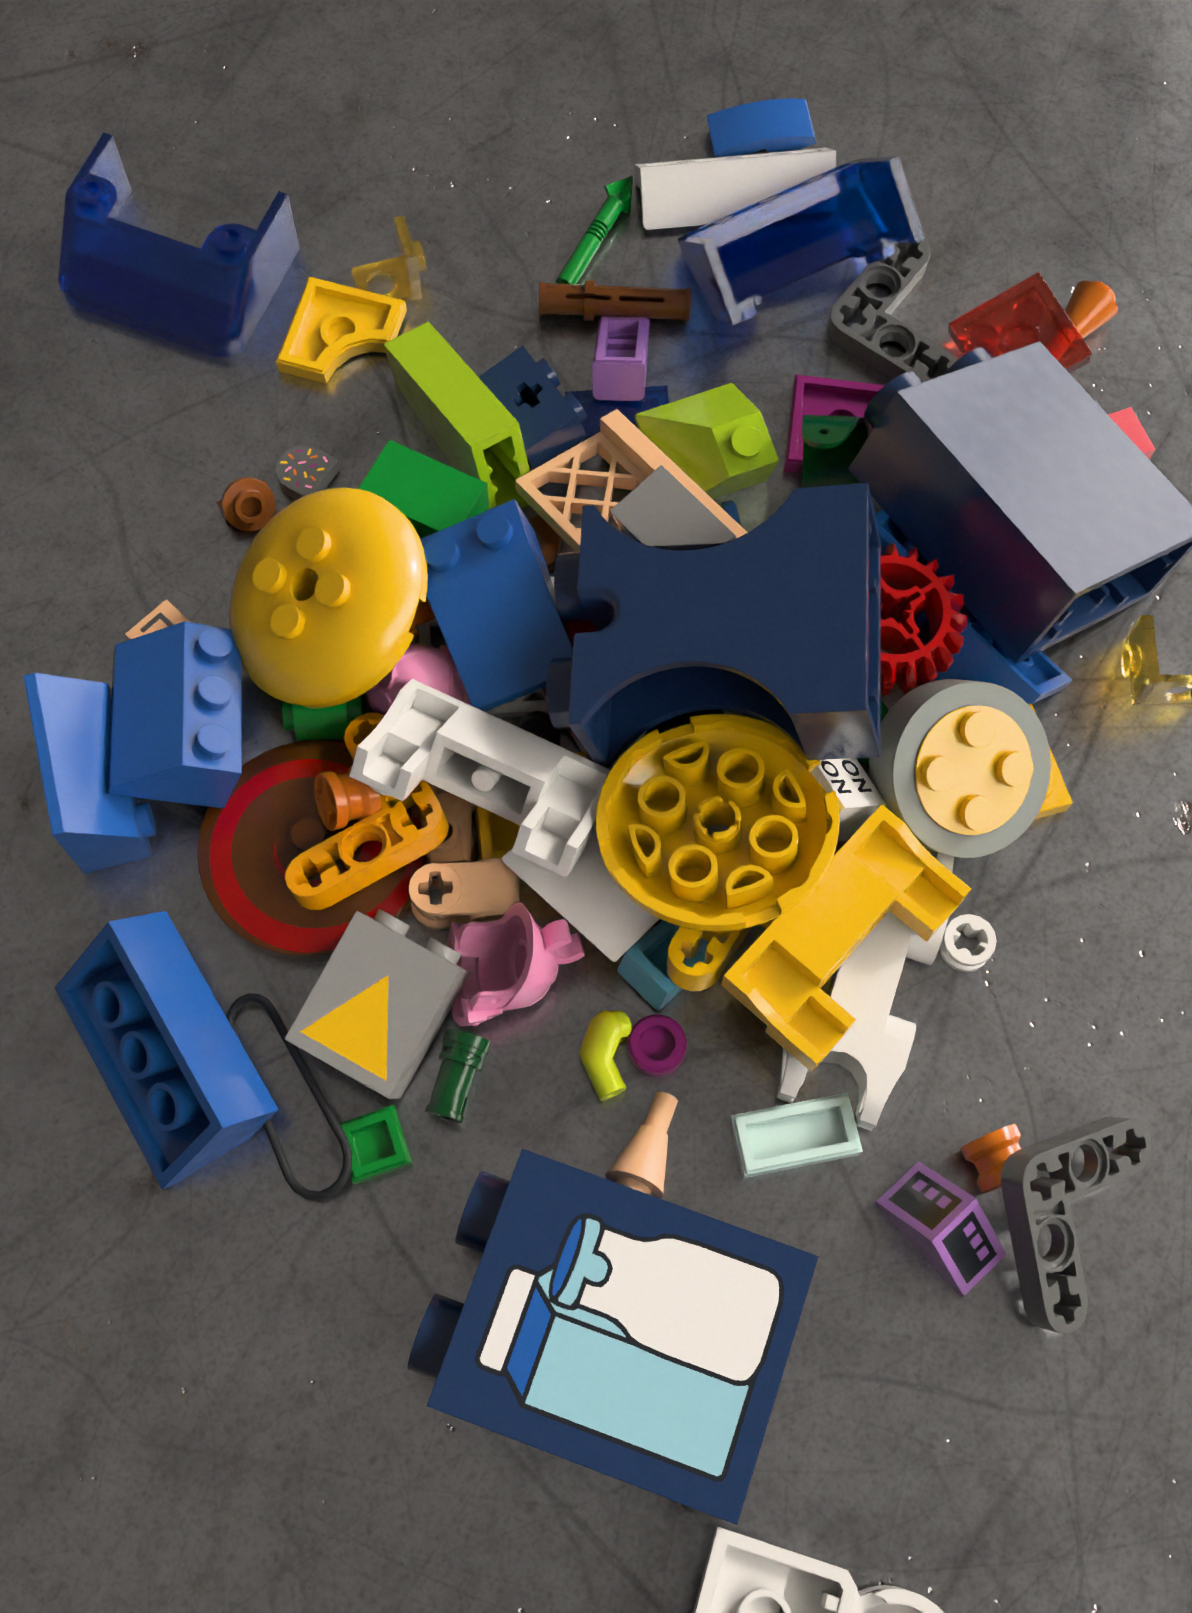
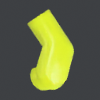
M603 1010L597 1013L589 1023L579 1050L580 1059L600 1101L610 1099L627 1088L613 1060L619 1043L623 1042L632 1031L630 1018L621 1010Z

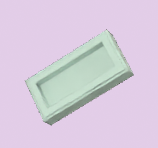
M848 1092L731 1115L729 1118L742 1179L858 1156L863 1152Z

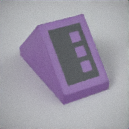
M920 1161L874 1203L960 1297L965 1296L1006 1255L977 1199Z

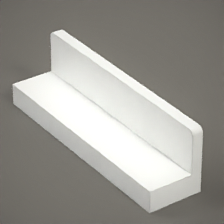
M829 148L634 164L635 183L640 188L642 225L647 230L835 213L837 210L836 150Z

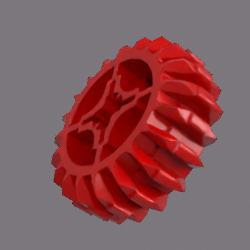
M894 542L886 547L883 556H881V649L887 652H881L882 697L890 694L894 683L906 695L916 687L917 681L924 685L935 681L937 672H947L954 661L953 655L958 654L963 646L964 637L959 633H962L967 626L968 617L959 613L964 604V594L948 593L954 585V575L938 578L935 574L939 567L938 559L929 561L926 565L917 561L919 558L917 547L910 550L906 557L899 556ZM921 611L925 612L930 625V642L925 646L918 638L920 630L915 623V619Z

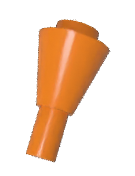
M1080 281L1077 283L1057 326V332L1045 345V348L1057 361L1063 357L1072 344H1077L1117 315L1118 306L1112 289L1100 281Z

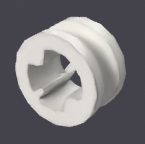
M972 914L960 915L951 920L945 929L939 948L940 956L954 970L961 972L976 971L986 963L995 951L997 942L995 931L989 922L980 916ZM959 931H963L967 938L977 937L980 941V944L974 951L975 956H972L967 948L958 950L954 945L961 935Z

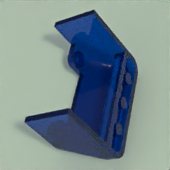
M103 132L65 195L58 282L65 299L75 308L212 356L228 357L237 354L248 343L300 249L288 194L278 191L257 230L234 223L221 225L208 235L201 248L165 237L115 219L132 190L113 135Z
M899 156L862 158L844 163L693 230L678 238L677 241L683 257L715 319L729 325H735L757 315L755 306L763 301L762 297L850 257H865L867 264L880 261L896 252L894 244L899 242L916 244L925 240Z

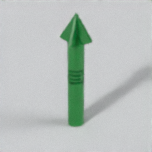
M632 175L604 186L608 197L558 275L556 284H577L620 213L630 214L633 185Z

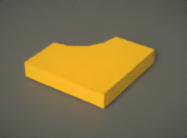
M309 276L276 360L278 371L327 384L335 370L350 358L369 352L386 353L384 343L396 338L407 311L405 301Z

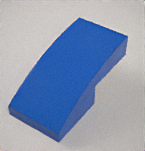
M788 98L757 101L706 115L716 157L748 155L765 148L767 153L793 151L817 143L806 99Z

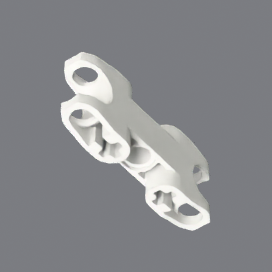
M938 852L936 859L952 872L954 857ZM889 911L835 971L827 995L851 1014L856 1021L820 1064H839L853 1075L858 1084V1105L855 1113L856 1126L872 1131L877 1125L894 1085L906 1068L914 1040L916 1024L889 1015L905 958L931 966L940 948L948 919L926 942ZM783 1047L781 1075L776 1098L793 1103L799 1088L803 1085L808 1069Z

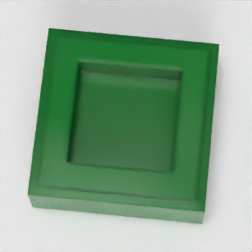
M394 1105L339 1123L349 1140L352 1151L350 1175L354 1185L413 1166Z

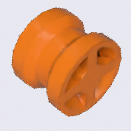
M352 766L347 770L346 774L337 775L334 772L328 771L319 773L315 777L314 797L316 807L323 824L330 831L343 829L349 821L355 819L361 821L381 810L380 793L374 791L369 785L349 777Z
M1016 1124L988 1133L960 1148L965 1160L974 1163L979 1173L976 1183L981 1194L1001 1187L1003 1164L1011 1154L1021 1149L1019 1145L1021 1133Z

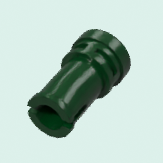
M447 1028L442 1040L443 1048L438 1057L442 1063L425 1112L441 1119L462 1123L464 1110L476 1072L482 1071L483 1062L489 1053L491 1042L466 1031Z

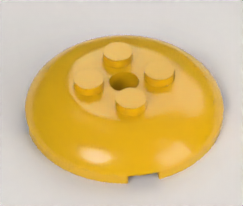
M331 488L308 494L292 502L278 512L259 531L247 548L235 575L229 606V626L241 656V665L260 689L286 703L302 705L307 708L332 707L348 702L367 692L395 667L414 637L413 634L409 633L415 617L418 602H425L427 594L428 574L424 549L419 535L408 518L397 507L374 493L353 488Z
M710 714L690 717V724L670 729L659 734L657 729L650 732L634 743L615 763L604 782L597 804L596 832L599 849L604 864L618 887L629 899L655 917L683 928L699 931L722 932L746 929L766 923L791 910L804 900L824 877L832 862L839 836L840 813L836 791L827 793L810 773L821 762L819 760H807L800 748L773 725L739 715ZM716 824L729 827L721 832H713L712 835H709L706 829Z

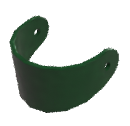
M803 415L801 488L860 483L849 471V467L870 435V425L864 417Z

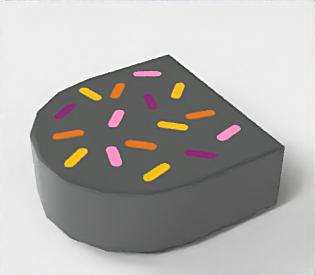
M297 445L287 449L279 456L276 462L278 483L282 491L295 500L317 491L326 490L340 470L338 459L308 445Z

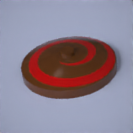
M332 740L292 742L275 747L252 758L242 766V773L225 808L208 807L200 828L197 850L198 870L201 883L211 905L224 924L238 938L260 952L276 958L297 962L329 961L356 911L374 918L377 911L381 909L402 921L411 909L410 879L419 868L428 864L425 854L331 907L322 910H309L302 907L288 889L285 880L286 870L295 857L359 822L357 819L351 820L343 829L330 831L323 824L315 803V777L319 773L328 771L334 772L337 775L346 774L347 770L353 765L354 760L344 742ZM411 807L407 808L406 811L414 826H416L417 830L421 829L420 819L412 818ZM379 841L362 843L354 852L353 860L357 862L373 860L382 850V843ZM341 858L335 861L341 874L348 871ZM319 872L309 877L312 888L322 883Z

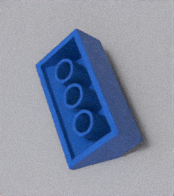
M166 911L108 921L55 986L54 989L162 1190L175 1185L248 1141L279 1110Z

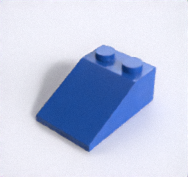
M513 499L420 539L427 563L428 580L426 595L472 706L486 712L546 687L547 671L553 658L573 657V641L566 622L559 615L554 586L535 531L516 500Z

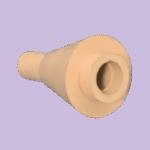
M659 1091L655 1093L644 1125L638 1128L606 1172V1179L654 1197L663 1198L668 1135L666 1133L678 1103L676 1097L666 1092Z

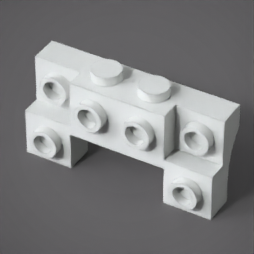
M411 679L399 691L381 722L357 747L349 777L369 785L380 794L392 796L401 801L407 798L421 780L450 792L520 825L512 853L531 861L533 865L542 870L552 871L567 878L585 850L592 830L596 825L599 796L611 770Z

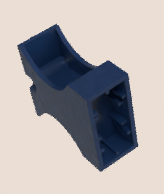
M868 483L796 488L773 515L750 532L721 545L686 551L659 549L636 542L612 527L602 517L595 505L583 506L580 552L560 553L558 555L554 570V590L558 612L564 622L592 621L597 631L576 633L574 635L573 657L553 658L547 671L546 696L553 726L556 729H572L595 763L611 768L623 751L652 727L673 717L703 710L735 711L764 720L787 735L800 748L807 760L881 757V539Z

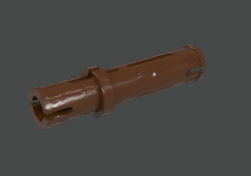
M586 279L585 285L539 282L538 315L584 316V321H594V316L690 320L691 288L595 285V280Z

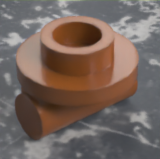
M242 477L231 482L224 490L221 500L216 502L224 520L242 531H256L263 528L272 519L276 508L274 494L266 481L253 477Z

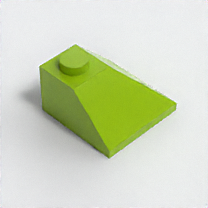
M733 383L637 413L634 417L638 429L712 499L767 481L780 461L761 411Z

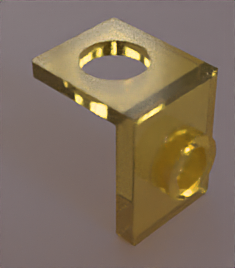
M404 215L394 217L399 257L353 267L351 270L356 288L371 292L367 287L369 280L376 275L384 274L391 276L396 281V285L392 291L381 295L404 300L405 302L422 299L419 272L427 271L420 240L412 241Z
M1141 615L1125 639L1126 645L1123 648L1121 657L1123 676L1130 677L1132 704L1192 706V689L1182 693H1166V691L1178 687L1192 688V675L1160 674L1153 615Z

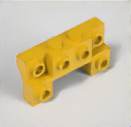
M881 804L833 856L824 877L804 900L781 916L760 924L766 930L725 973L721 986L767 1025L765 1032L810 1072H813L856 1021L851 1014L820 989L889 911L927 942L964 901L972 888L933 857L912 834L907 825Z

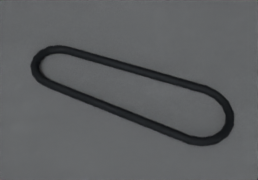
M248 993L238 997L231 1004L226 1014V1018L234 1032V1018L237 1011L244 1004L257 1002L265 1008L342 1149L343 1166L338 1179L329 1188L321 1191L308 1190L301 1186L293 1176L271 1119H269L263 1127L285 1181L293 1192L305 1199L322 1200L333 1196L345 1185L351 1172L352 1151L349 1140L297 1046L285 1040L288 1030L274 1005L268 998L260 994Z

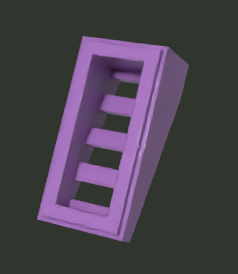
M602 316V318H599L592 362L593 397L595 399L641 401L644 398L650 319H647V317Z

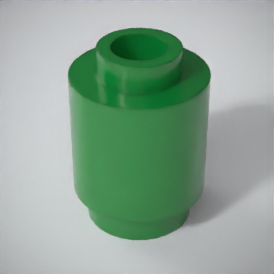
M364 693L343 704L325 708H307L302 705L282 702L285 731H294L297 741L344 739L345 730L350 722L358 716L366 714Z

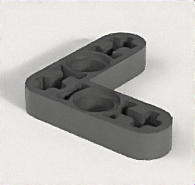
M904 231L892 236L834 303L827 324V334L836 346L891 380L903 373L915 372L925 382L931 380L927 374L932 375L936 370L944 374L958 360L948 350L891 316L894 310L920 281L927 269L931 247L922 235ZM908 254L913 256L907 258L901 265L900 272L895 269L898 257L904 258ZM871 283H882L891 289L892 294L884 298L875 297L867 291L866 286ZM858 308L863 311L860 323H853L850 327L845 326L843 322H851L857 315ZM886 341H895L905 348L906 353L899 357H891L886 355L879 345ZM914 357H919L920 361L916 360L914 367H910Z
M1104 1117L1017 1150L1003 1164L1001 1188L1023 1306L1027 1318L1034 1326L1060 1334H1070L1080 1328L1085 1320L1088 1309V1297L1070 1201L1136 1175L1146 1168L1152 1154V1138L1149 1129L1143 1122L1131 1118ZM1119 1146L1116 1154H1109L1106 1147L1115 1148ZM1080 1147L1084 1154L1085 1164L1080 1176L1076 1178L1071 1169V1159L1076 1148ZM1037 1170L1048 1172L1050 1178L1040 1177L1035 1179L1037 1177ZM1047 1225L1051 1232V1245L1047 1254L1041 1257L1037 1249V1239L1042 1228Z

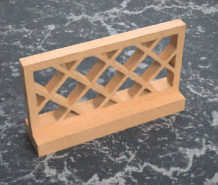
M618 409L600 418L599 433L515 480L516 492L575 552H580L581 528H575L570 523L571 513L582 514L583 506L595 505L602 517L608 522L609 517H613L610 510L619 503L612 502L614 488L634 490L660 465L669 471L729 528L737 538L748 533ZM597 454L610 464L609 472L580 470L581 463ZM548 482L569 484L566 497L546 496L538 488ZM576 486L606 487L604 501L574 498Z

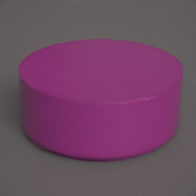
M660 1014L648 1015L638 1020L633 1025L627 1040V1054L631 1064L640 1073L650 1077H663L674 1072L681 1065L687 1048L686 1035L682 1027L674 1019Z

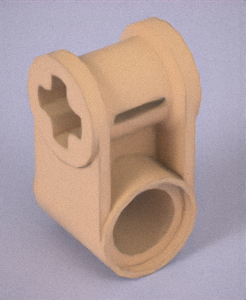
M498 858L483 859L475 862L431 863L424 865L410 879L409 894L412 902L413 916L420 925L433 930L450 929L452 922L467 924L469 922L496 921L501 919L513 904L521 902L520 877L502 859ZM430 890H442V904H430Z

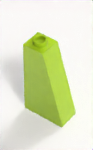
M429 321L384 343L395 384L451 467L487 483L489 510L513 499L516 500L521 509L528 506L529 504L516 492L515 480L530 472L519 422Z

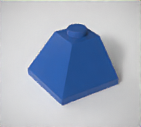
M973 614L967 615V626L962 633H959L964 637L962 648L958 654L953 655L954 661L948 671L943 673L937 672L935 681L959 679L996 684L1014 692L1027 704L1035 703L1059 692L1073 681L1041 651L1015 664Z

